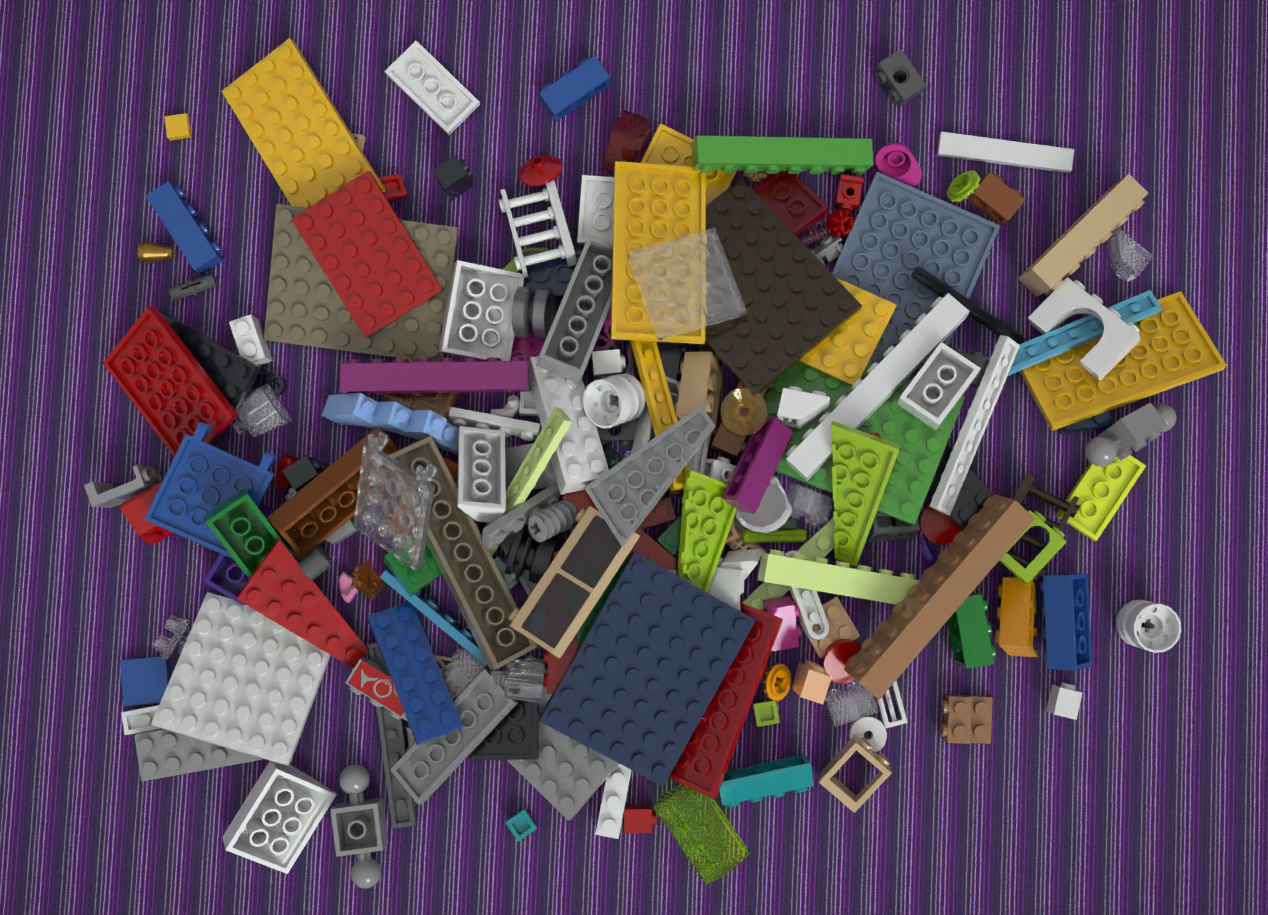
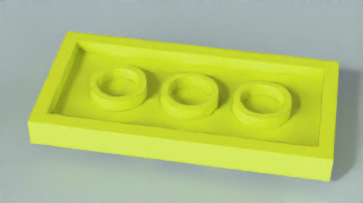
M1131 455L1121 461L1119 458H1116L1107 466H1095L1090 463L1065 500L1070 503L1073 497L1076 496L1079 498L1076 504L1080 505L1075 517H1069L1066 523L1092 541H1097L1146 465ZM1059 509L1056 516L1062 519L1065 511Z

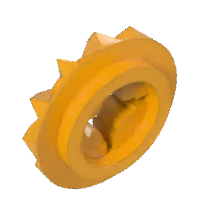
M776 663V665H770L769 671L765 672L766 679L762 682L765 683L763 691L766 692L767 698L779 701L787 695L790 689L791 674L786 665Z

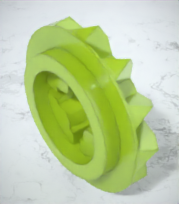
M972 170L958 175L951 182L947 190V197L952 202L957 201L958 203L963 198L968 199V196L974 194V190L979 187L981 178L977 172Z

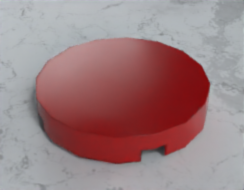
M930 502L923 508L920 515L919 526L922 534L925 535L927 540L935 544L947 545L953 543V538L961 531L944 514L929 507Z
M840 639L834 641L826 648L821 664L823 668L827 669L826 673L832 677L831 680L833 682L847 684L855 681L843 669L846 667L847 661L862 648L856 641Z

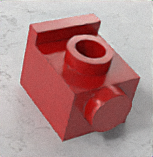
M841 174L837 183L834 207H839V210L844 209L849 212L856 210L859 206L864 178ZM846 191L853 192V195L848 196Z

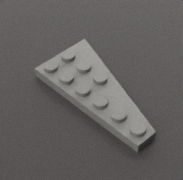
M702 406L693 410L584 487L621 546L627 543L716 427Z

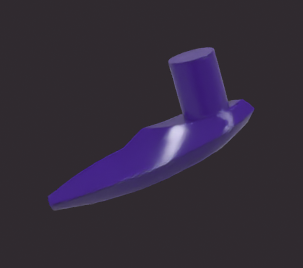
M924 535L921 536V551L923 560L927 568L934 565L938 558L928 545Z

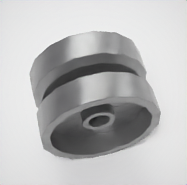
M518 287L514 295L512 307V326L515 336L529 338L533 333L537 339H546L555 318V296L551 288H539L535 293L531 287Z

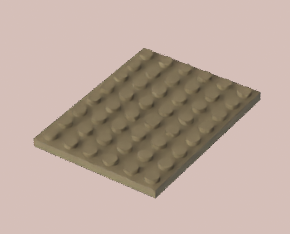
M276 204L264 340L412 360L427 358L431 359V362H440V359L445 357L444 353H438L456 258L458 227L401 220L442 286L443 291L370 337L365 338L291 220L308 208Z

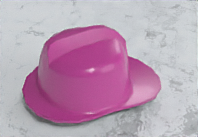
M889 142L887 146L878 151L876 165L882 174L913 188L919 184L922 178V170L905 144Z

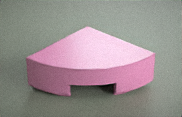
M343 571L339 578V588L342 598L347 603H350L363 584Z

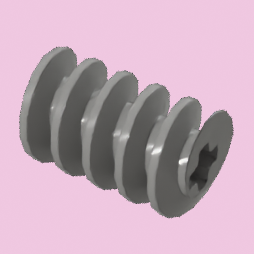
M562 500L532 513L528 519V529L532 538L538 542H543L552 536L571 529L573 524L577 522L574 520L578 515L575 506L570 501Z

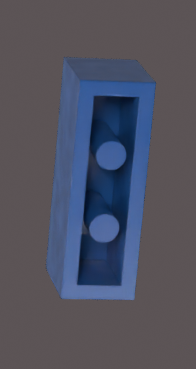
M596 56L590 59L585 58L578 64L577 68L564 72L558 81L553 84H546L539 93L541 102L555 122H557L611 85L610 76Z

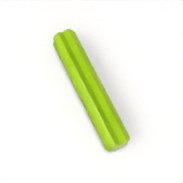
M744 529L741 538L745 543L806 541L807 532L804 529H777L767 533H759Z

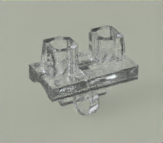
M172 615L168 618L163 628L174 633L172 639L160 634L152 646L163 653L161 658L168 660L178 644L181 646L177 652L179 654L182 653L190 631L186 637H183L192 619L188 617L181 619Z

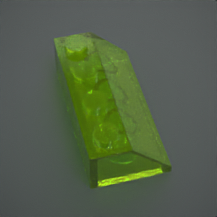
M680 784L663 794L653 806L706 885L725 876L751 853L720 807L711 797Z

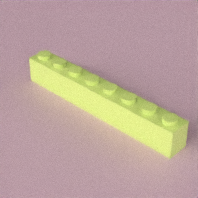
M770 549V554L762 553L757 579L768 583L890 604L902 602L907 596L908 590L920 581L915 580V575L901 572L900 577L893 576V571L879 569V573L871 572L872 567L858 565L857 569L849 568L850 563L836 561V565L828 564V559L814 557L813 562L806 560V555L792 553V558L785 557L783 551Z

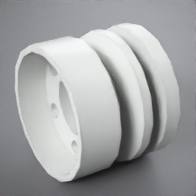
M627 373L616 374L593 381L587 386L583 396L584 411L588 419L600 428H611L621 423L633 421L640 417L646 403L645 391L641 383L634 376Z
M1132 600L1119 610L1116 618V630L1120 638L1127 644L1153 653H1159L1171 649L1177 643L1181 634V622L1177 613L1168 606L1146 600Z

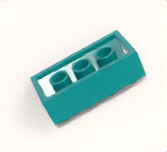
M802 754L728 770L719 789L722 806L735 807L739 806L741 801L746 800L759 802L763 800V797L772 795L773 798L786 795L785 792L792 790L795 793L805 792L808 790V787L813 786L811 762Z

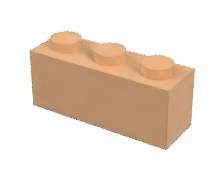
M806 660L805 664L799 662L791 688L800 697L823 704L832 677L826 673L827 669L820 666V664Z

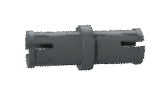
M210 273L197 279L190 278L186 283L170 287L169 293L174 301H178L190 295H200V292L218 287V281L215 275Z

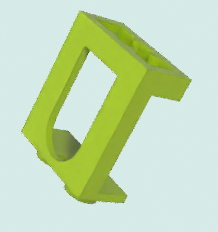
M1030 510L1027 511L1035 519L1014 544L1029 528L1039 526L1050 536L1047 546L1026 568L1022 567L1007 552L999 560L1025 584H1028L1067 542L1063 539L1065 535L1055 526L1051 529L1045 524L1046 518L1036 510L1033 513Z

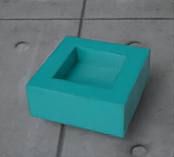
M523 808L505 822L518 842L538 828L526 808Z

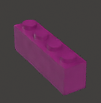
M760 417L721 499L741 512L755 514L780 463L784 450L789 444L793 431L776 418Z

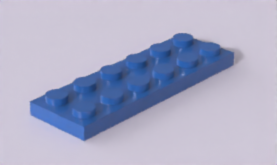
M407 602L368 615L367 620L416 744L420 745L461 729L463 726L414 606Z

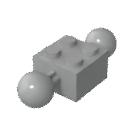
M1150 402L1121 418L1103 433L1091 439L1085 448L1086 458L1095 466H1107L1116 458H1119L1120 461L1132 454V449L1137 452L1148 445L1147 439L1151 442L1161 436V432L1170 430L1176 423V412L1167 404L1158 403L1152 405Z
M352 764L342 771L339 779L341 788L350 796V802L337 803L330 809L336 857L357 854V861L351 869V879L357 887L367 889L373 887L381 876L380 865L371 858V852L383 851L388 845L383 797L364 800L363 791L369 785L370 776L365 767Z

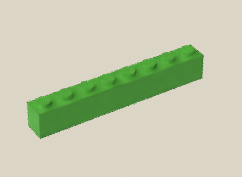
M696 136L691 143L693 170H700L701 173H711L714 170H722L723 173H734L736 170H744V173L747 174L758 171H766L768 174H776L780 171L798 174L802 171H809L810 174L831 172L833 175H839L844 172H852L853 175H862L874 166L872 139Z

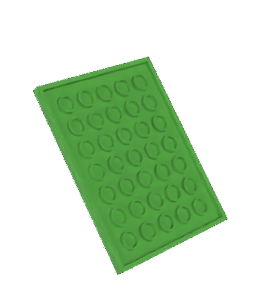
M869 361L861 377L862 380L868 376L867 371L874 364L873 362ZM797 362L783 373L780 378L776 379L771 392L769 391L764 398L767 400L762 412L758 413L756 421L758 422L760 417L778 419L777 414L783 388L789 389V386L802 388V392L812 393V391H821L826 393V396L830 397L828 412L831 413L836 408L835 403L843 395L847 397L853 391L851 389L852 386L801 362ZM909 376L858 430L868 434L880 433L882 439L901 445L877 511L914 526L965 396H961L938 429L934 430L897 404L900 396L914 379ZM821 417L802 429L788 427L793 433L775 471L833 494V455L807 482L786 463V458L788 457L786 453L795 444L799 446L804 441L802 438L810 428L815 430L818 427Z

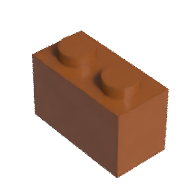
M991 172L982 179L979 187L974 190V194H970L968 197L969 201L1001 226L1010 220L1025 201L1018 190L1008 187L999 175L992 174Z

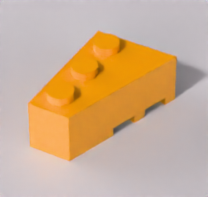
M1003 577L1002 585H999L1001 607L997 609V618L1000 621V629L996 630V642L999 643V646L1009 656L1038 657V651L1033 649V635L1037 636V628H1034V614H1037L1036 584L1033 580L1025 584L1017 577Z

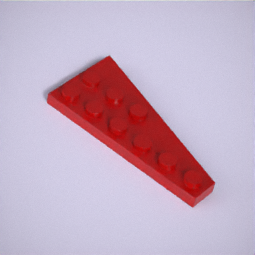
M278 538L237 594L236 599L354 669L358 661L367 654L368 648L315 582L311 581L300 569L298 561Z

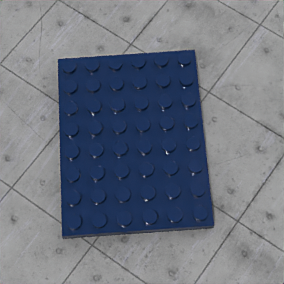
M632 552L541 713L539 722L664 786L756 620L641 555Z

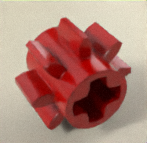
M833 209V213L828 215L826 229L831 230V236L846 237L847 233L853 229L854 218L848 216V210Z

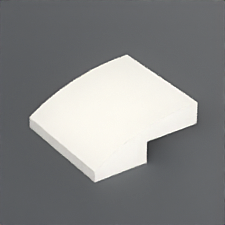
M717 566L708 593L741 611L740 595L744 592V570Z

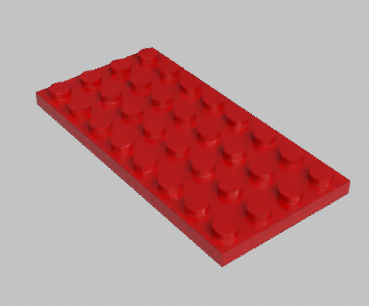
M740 603L741 612L754 618L756 621L669 775V778L715 799L783 621L780 617Z

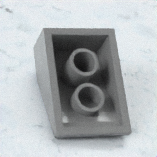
M534 443L505 448L506 490ZM551 459L531 491L546 489L554 483L558 486Z

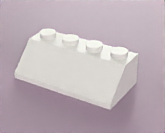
M459 426L457 507L478 522L492 523L502 517L506 509L505 431Z

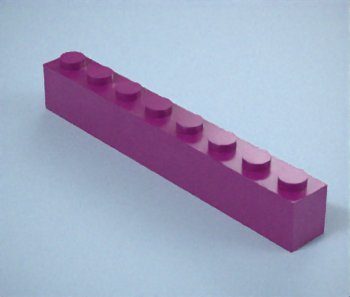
M491 357L487 358V362H477V358H464L463 362H454L453 358H441L440 362H431V359L420 358L417 359V362L408 363V359H394V363H385L383 359H371L370 363H361V360L349 359L347 363H340V392L344 394L530 392V368L528 361H524L522 357H511L510 361H501V358Z

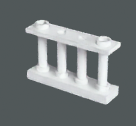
M554 180L545 184L546 188H543L541 192L509 200L505 189L501 190L503 198L499 199L501 212L507 213L518 256L514 257L517 271L522 270L524 278L528 277L526 266L560 257L561 259L566 258L568 267L577 265L574 247ZM543 200L545 202L550 201L551 207H548V210L517 218L512 217L511 208ZM547 219L555 220L556 226H553L551 230L518 238L516 227ZM553 238L561 240L562 245L558 246L557 249L523 257L521 246Z

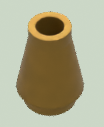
M144 241V243L138 244L139 261H145V263L174 259L173 246Z

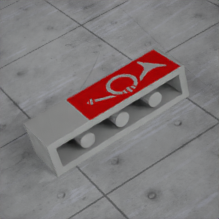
M367 657L361 658L345 682L350 686L349 690L360 696L364 694L370 698L369 702L379 708L383 706L390 710L389 714L398 720L403 718L407 721L388 671Z

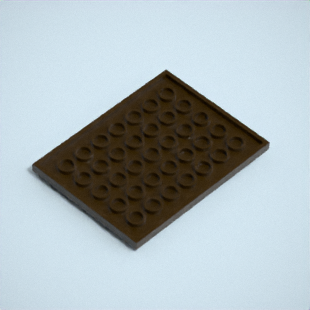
M740 178L706 206L705 342L755 397L860 311L862 305Z

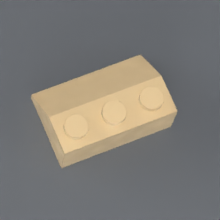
M712 351L685 352L684 361H681L680 365L681 381L677 385L678 402L674 406L676 416L681 420L693 410L702 406L717 427L723 371ZM716 427L710 434H716Z

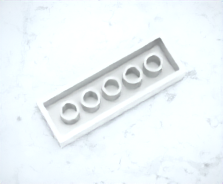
M539 356L530 357L528 362L530 386L542 428L555 407L563 409L572 422L569 430L560 441L557 450L550 458L560 495L583 491L585 486L609 470L597 427L588 419L584 411L583 396L585 386L583 379L581 378L578 383L536 366Z

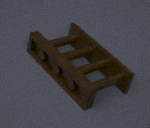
M1027 473L1013 500H1016L1026 511H1029L1030 509L1026 508V505L1022 502L1026 495L1029 497L1032 495L1065 511L1060 523L1045 517L1046 521L1044 522L1051 529L1055 526L1062 532L1068 518L1075 517L1080 505L1076 504L1079 498L1074 496L1071 502L1068 503L1037 488L1036 484L1033 483L1035 477ZM1024 533L1019 539L1041 551L1048 544L1027 533ZM1010 550L1007 552L1024 568L1032 562ZM1045 565L1032 580L1042 579L1048 566Z

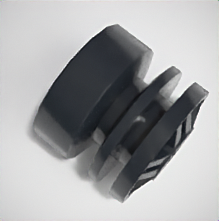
M522 528L510 544L506 557L505 574L512 575L517 566V578H521L526 569L529 570L528 581L538 584L549 567L551 556H554L558 539L551 537L537 544L534 543L535 539L532 538L531 534L525 540L527 530Z

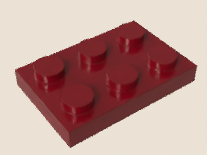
M788 171L771 174L752 188L757 196L795 236H798L829 212V206L798 176L789 174Z

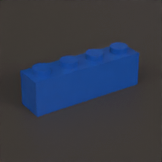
M167 181L147 194L146 198L194 271L203 275L224 261L220 254L223 251L215 240L212 242L208 236L211 233L208 227L203 222L200 223L196 218L199 214L192 204H187L184 198L187 196L179 185L174 186Z

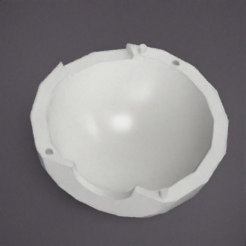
M772 476L755 514L737 510L735 515L739 522L749 530L767 533L777 530L786 523L792 513V506L777 477Z

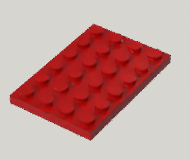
M369 170L291 219L365 338L370 337L443 291L442 286Z
M155 306L147 307L103 362V365L174 457L185 434L193 436L199 422L211 426L208 435L203 441L212 444L238 416V413Z

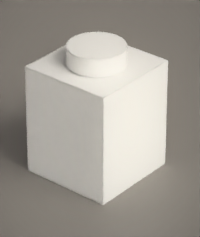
M1061 682L1060 686L1052 684L1046 711L1054 715L1077 720L1082 692L1076 691L1075 686L1063 682Z

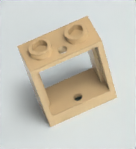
M856 735L818 774L819 783L854 813L892 774L889 765L890 761L882 753L879 755L872 750V745L866 739L861 738L860 740ZM856 750L880 770L858 795H855L833 776Z

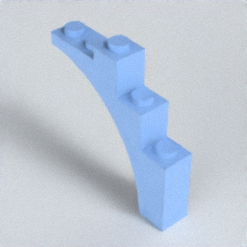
M362 393L328 396L322 416L339 425L363 426L374 429L378 427L380 430L420 441L432 436L437 447L458 456L459 428L446 422V418L431 410L413 411L395 401L377 402Z

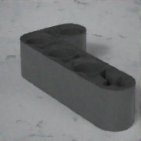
M287 541L285 542L300 560L298 566L311 581L331 566V558L320 545L302 559Z

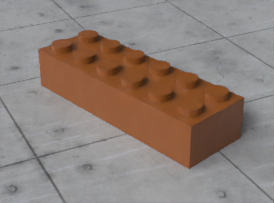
M378 427L375 428L270 514L267 519L303 559L395 482L385 459L388 455L399 450L390 438Z

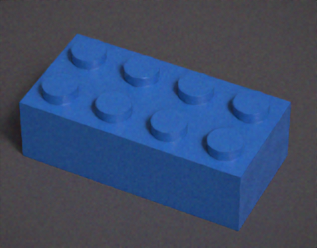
M1088 573L1043 575L1041 591L1044 593L1042 614L1045 617L1043 637L1046 640L1044 660L1047 663V669L1076 671L1092 666Z

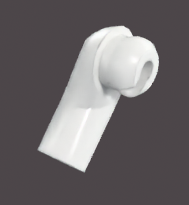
M512 395L508 397L506 406L501 409H491V414L513 418L520 407L518 396Z

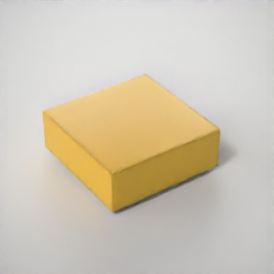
M187 113L164 116L167 139L171 141L192 137L190 119Z

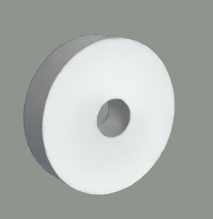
M861 716L855 719L849 728V740L854 735L861 740V738H864L866 731H871V737L866 740L872 745V750L875 753L881 750L887 739L884 725L872 716Z

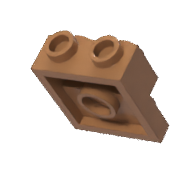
M945 694L944 700L941 701V713L944 714V721L940 724V736L943 737V740L947 743L991 744L993 697Z

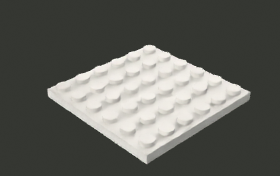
M207 592L151 725L289 766L331 655L249 606L241 605L233 599Z

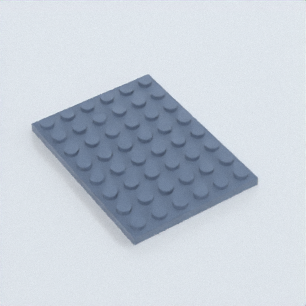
M876 172L854 221L853 229L849 232L844 247L832 270L834 277L897 305L870 359V362H877L878 364L885 358L883 354L891 346L896 347L901 342L899 340L901 335L907 329L912 331L917 326L915 324L916 320L923 313L927 315L933 309L931 305L940 297L911 277L914 269L922 267L969 299L1000 229V225L879 172ZM955 330L943 342L945 345L949 346ZM929 357L910 375L914 378Z

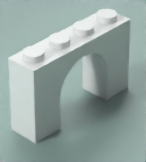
M1067 277L1063 284L1053 291L1028 319L1030 324L1042 334L1057 329L1066 319L1073 315L1089 314L1099 319L1104 326L1102 338L1080 362L1085 370L1101 381L1141 341L1140 330L1133 323L1128 322L1126 324L1120 319L1122 316L1115 309L1110 308L1108 310L1103 306L1104 302L1096 294L1089 295L1084 291L1086 288L1078 280L1073 282Z

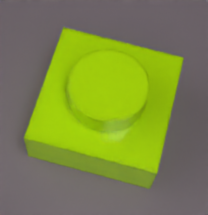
M766 700L753 703L757 727L780 723L776 701Z

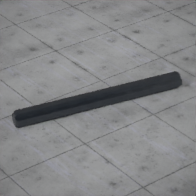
M916 267L912 272L911 277L938 296L944 298L949 293L970 311L968 316L998 336H1008L1019 345L1025 341L1023 335L922 267Z

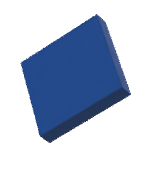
M169 655L120 660L123 706L160 703L170 681Z

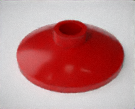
M540 155L526 161L519 169L518 174L522 183L529 186H540L556 179L562 172L563 166L561 160L556 156Z

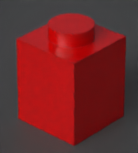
M652 804L625 805L624 833H652V825H657V813L652 811Z

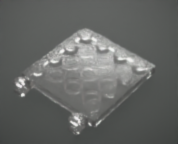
M380 431L379 437L370 434L368 445L363 446L353 527L415 571L422 568L435 489V486L430 481L435 476L437 467L428 462L426 469L419 465L416 473L382 451L388 442V435Z

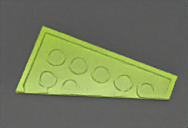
M832 421L831 451L833 453L832 484L834 500L833 518L835 520V559L857 567L901 445Z
M685 468L677 576L708 593L737 509L721 499L728 484Z

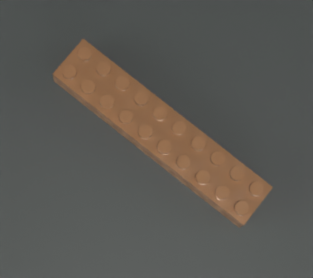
M996 494L987 498L983 504L984 507L978 514L973 515L969 519L965 529L955 535L953 543L939 554L938 560L934 565L924 571L922 579L908 590L904 600L894 606L891 615L878 625L877 631L872 637L867 638L863 642L861 650L847 661L846 667L843 670L878 700L881 699L1035 519L1016 500Z

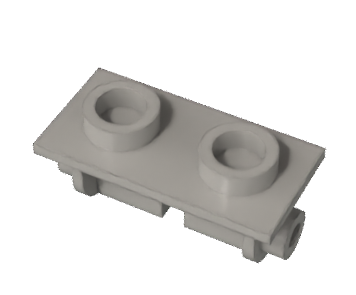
M829 235L819 242L820 245L809 250L825 266L822 258L825 257L826 261L830 263L840 255L844 246L839 242L842 240L840 237Z

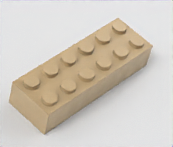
M1130 174L1126 175L1111 186L1018 279L1036 297L1043 293L1048 295L1052 290L1055 291L1063 284V279L1066 276L1071 275L1080 267L1079 263L1089 258L1097 250L1096 247L1100 243H1104L1112 235L1111 232L1114 229L1119 228L1129 219L1127 216L1137 211L1145 203L1142 199L1148 192Z

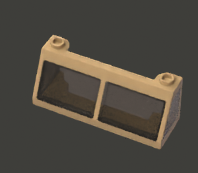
M591 506L586 510L583 508L574 519L578 522L524 605L520 609L516 607L508 618L512 621L509 624L511 628L557 658H561L640 537V535L634 532L627 543L621 546L601 513Z

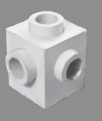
M717 457V460L706 459L703 475L728 484L736 466L730 464V459Z

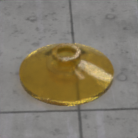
M736 389L730 392L722 402V421L735 434H753L760 430L766 422L768 415L766 401L758 392L754 395L751 392L755 391L753 389ZM740 408L748 410L747 416L743 417L739 414Z

